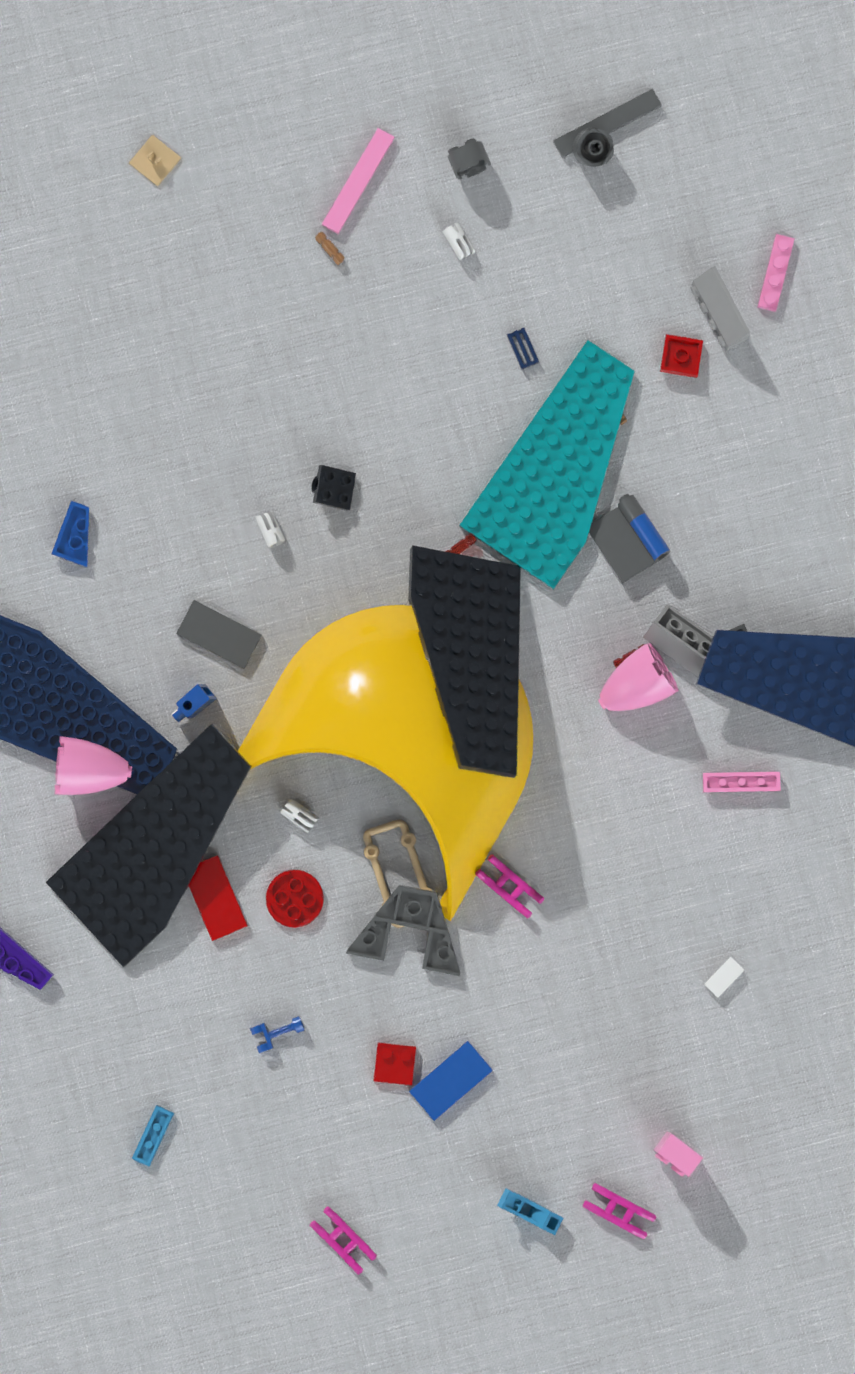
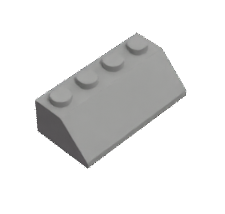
M714 266L693 280L691 291L695 298H699L702 312L704 314L707 313L711 329L713 331L716 330L720 346L725 347L727 351L747 341L750 331L717 268Z
M667 604L643 638L698 677L713 636Z

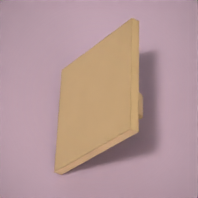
M152 134L130 160L129 164L158 187L181 160V157Z

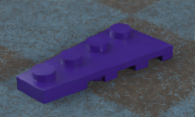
M0 927V968L39 990L43 989L54 974Z

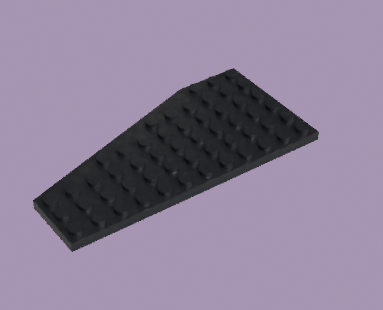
M412 545L410 548L408 601L412 605L425 658L429 662L434 678L435 691L451 735L452 748L458 768L515 778L517 776L521 567Z
M210 724L46 881V884L123 967L130 963L169 924L168 922L252 767L213 724Z

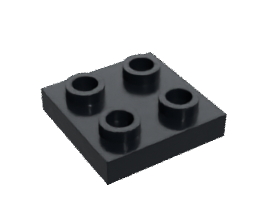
M319 465L318 474L314 477L311 485V490L314 493L313 503L349 511L356 473Z

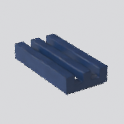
M524 327L507 334L521 370L539 363ZM520 334H522L525 339V342L531 353L533 361H530L529 356L520 338ZM513 337H516L518 341V344L527 362L526 364H523V361L514 343Z

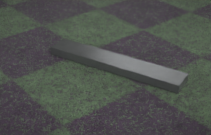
M651 89L553 140V143L560 156L564 158L573 153L574 139L582 130L597 128L610 134L660 108L662 104L654 90Z

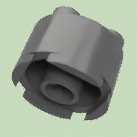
M587 128L579 132L575 137L572 151L575 158L581 164L591 167L602 166L609 162L613 156V140L609 133L602 129ZM591 144H595V151L591 150Z
M475 138L467 140L465 145L459 148L456 146L448 150V160L457 179H462L463 175H467V178L475 176L487 169L486 164L491 165L483 143L476 141Z

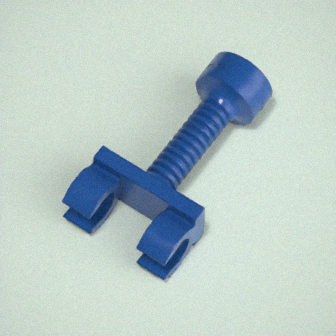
M300 1016L292 1018V1022L289 1025L287 1024V1026L285 1025L272 1031L267 1030L265 1023L250 1028L252 1035L263 1032L267 1043L257 1046L259 1053L274 1048L271 1041L274 1037L292 1030L297 1033L305 1031Z

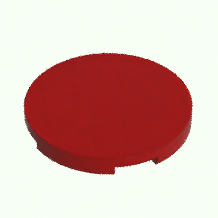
M288 870L280 873L271 881L266 893V905L270 915L281 925L291 928L303 927L313 922L320 914L324 903L323 890L319 882L311 874L301 870Z

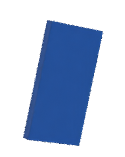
M467 1041L409 1092L435 1121L493 1070Z

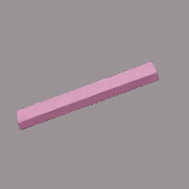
M380 128L376 130L324 219L322 226L339 235L395 139L394 136Z

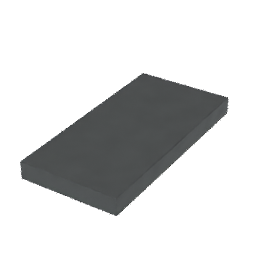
M195 600L192 602L176 633L245 669L262 636L256 631Z

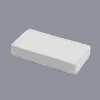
M729 957L704 985L718 998L743 973L744 969L732 957Z

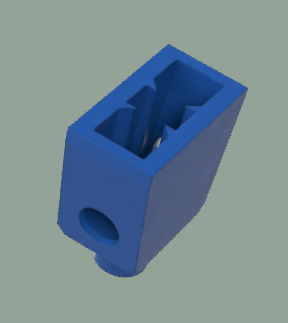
M197 684L176 702L179 708L172 713V716L177 722H180L185 717L193 718L217 698L206 684Z

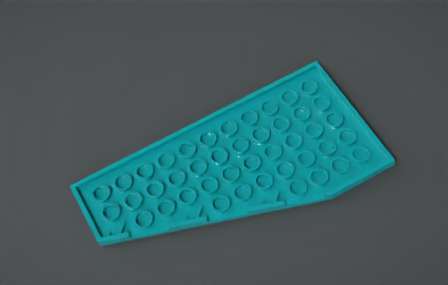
M587 340L459 527L554 590L586 544L635 371Z

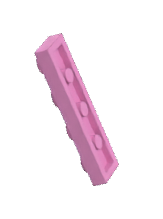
M776 234L758 308L776 312L795 238Z
M780 772L702 773L703 793L781 791Z

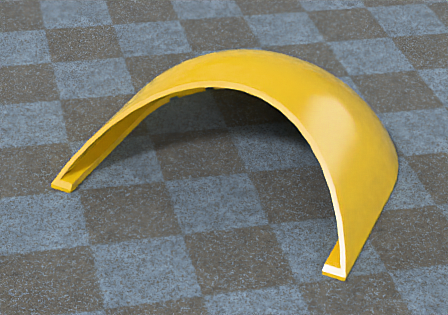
M390 605L361 610L331 623L316 633L300 648L281 674L238 752L252 766L251 769L283 756L300 753H329L362 761L392 778L417 803L437 838L445 864L448 886L440 900L444 918L451 922L476 877L475 873L484 863L524 789L533 755V724L529 702L519 680L517 776L515 778L459 769L452 748L453 742L445 716L443 717L435 691L436 685L428 660L425 658L419 638V628L412 606Z

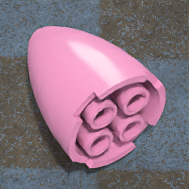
M647 643L634 651L610 675L601 690L600 699L598 700L603 709L626 711L643 708L660 702L679 691L672 673L669 672L663 662V658L651 643Z
M60 736L59 742L62 747H58L55 781L58 785H55L56 795L96 793L126 782L127 777L131 778L132 766H128V761L115 752L89 741Z

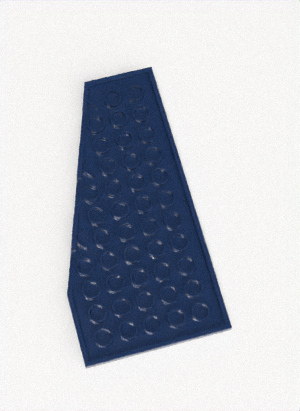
M0 615V740L57 762L58 747H62L59 742L60 736L77 738L101 745L120 755L128 761V766H132L131 778L127 777V781L117 787L136 795L173 761L178 750L173 744L42 632Z
M727 630L715 631L696 685L855 747V637Z

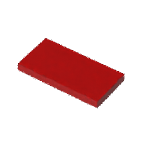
M216 855L200 862L189 884V888L212 941H215L248 925L219 856Z

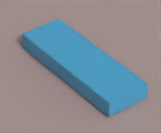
M156 1105L134 1152L133 1160L150 1167L174 1115L173 1112Z

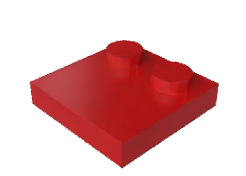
M666 334L660 372L697 378L703 340Z
M378 1042L374 1081L412 1086L416 1046Z

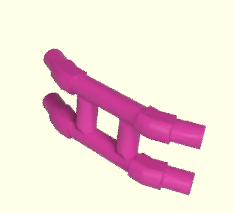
M493 854L490 855L488 861L503 873L501 877L495 882L481 869L475 875L527 919L530 918L532 912L517 901V898L523 891L539 904L545 898ZM508 879L517 885V888L511 895L502 888Z
M594 1183L592 1190L610 1199L605 1210L587 1200L583 1203V1207L633 1235L645 1239L647 1232L629 1222L634 1213L651 1222L655 1221L656 1215ZM617 1204L627 1208L623 1219L612 1214Z
M327 1206L323 1212L338 1227L331 1234L315 1220L310 1223V1227L359 1275L363 1272V1268L349 1255L351 1251L358 1246L371 1261L377 1255L336 1212ZM343 1232L351 1239L344 1248L336 1241Z

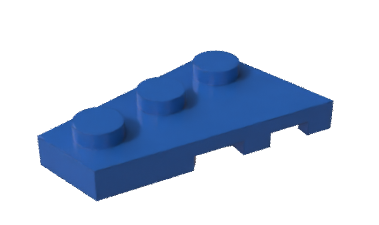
M71 500L51 555L86 568L88 564V506Z

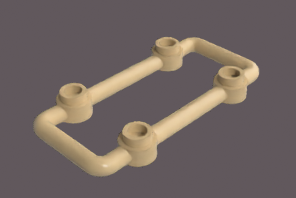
M401 819L370 828L363 835L366 845L364 855L371 861L384 901L383 904L390 895L377 858L379 856V848L373 845L371 836L400 827L401 844L408 850L420 889L432 891L427 887L414 847L416 837L410 833L407 823ZM392 924V926L396 928L405 927L402 925Z

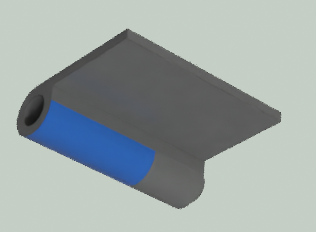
M629 494L619 499L620 502L617 508L591 523L589 534L622 584L660 561L671 552L634 495L629 496Z

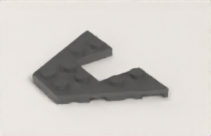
M398 885L346 951L347 954L384 961L391 923L427 930L429 935L422 969L460 976L459 966L437 892Z

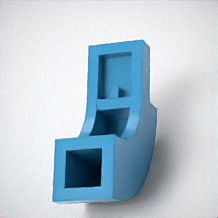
M505 1188L497 1204L501 1209L553 1235L556 1234L563 1220V1217L507 1188Z

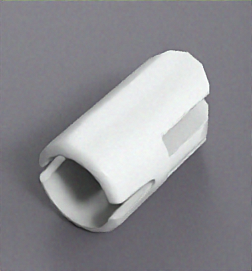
M454 223L455 226L450 225L443 231V234L457 258L461 260L463 257L465 258L469 254L475 253V249L460 224Z
M273 510L262 514V516H255L268 548H273L274 544L279 546L285 542Z
M292 798L281 810L283 816L306 833H309V827L314 826V821L316 822L319 819Z

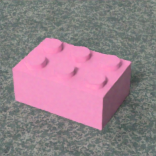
M668 1131L654 1148V1151L657 1152L655 1157L666 1165L670 1162L672 1164L670 1168L682 1177L684 1175L689 1177L703 1159V1157Z

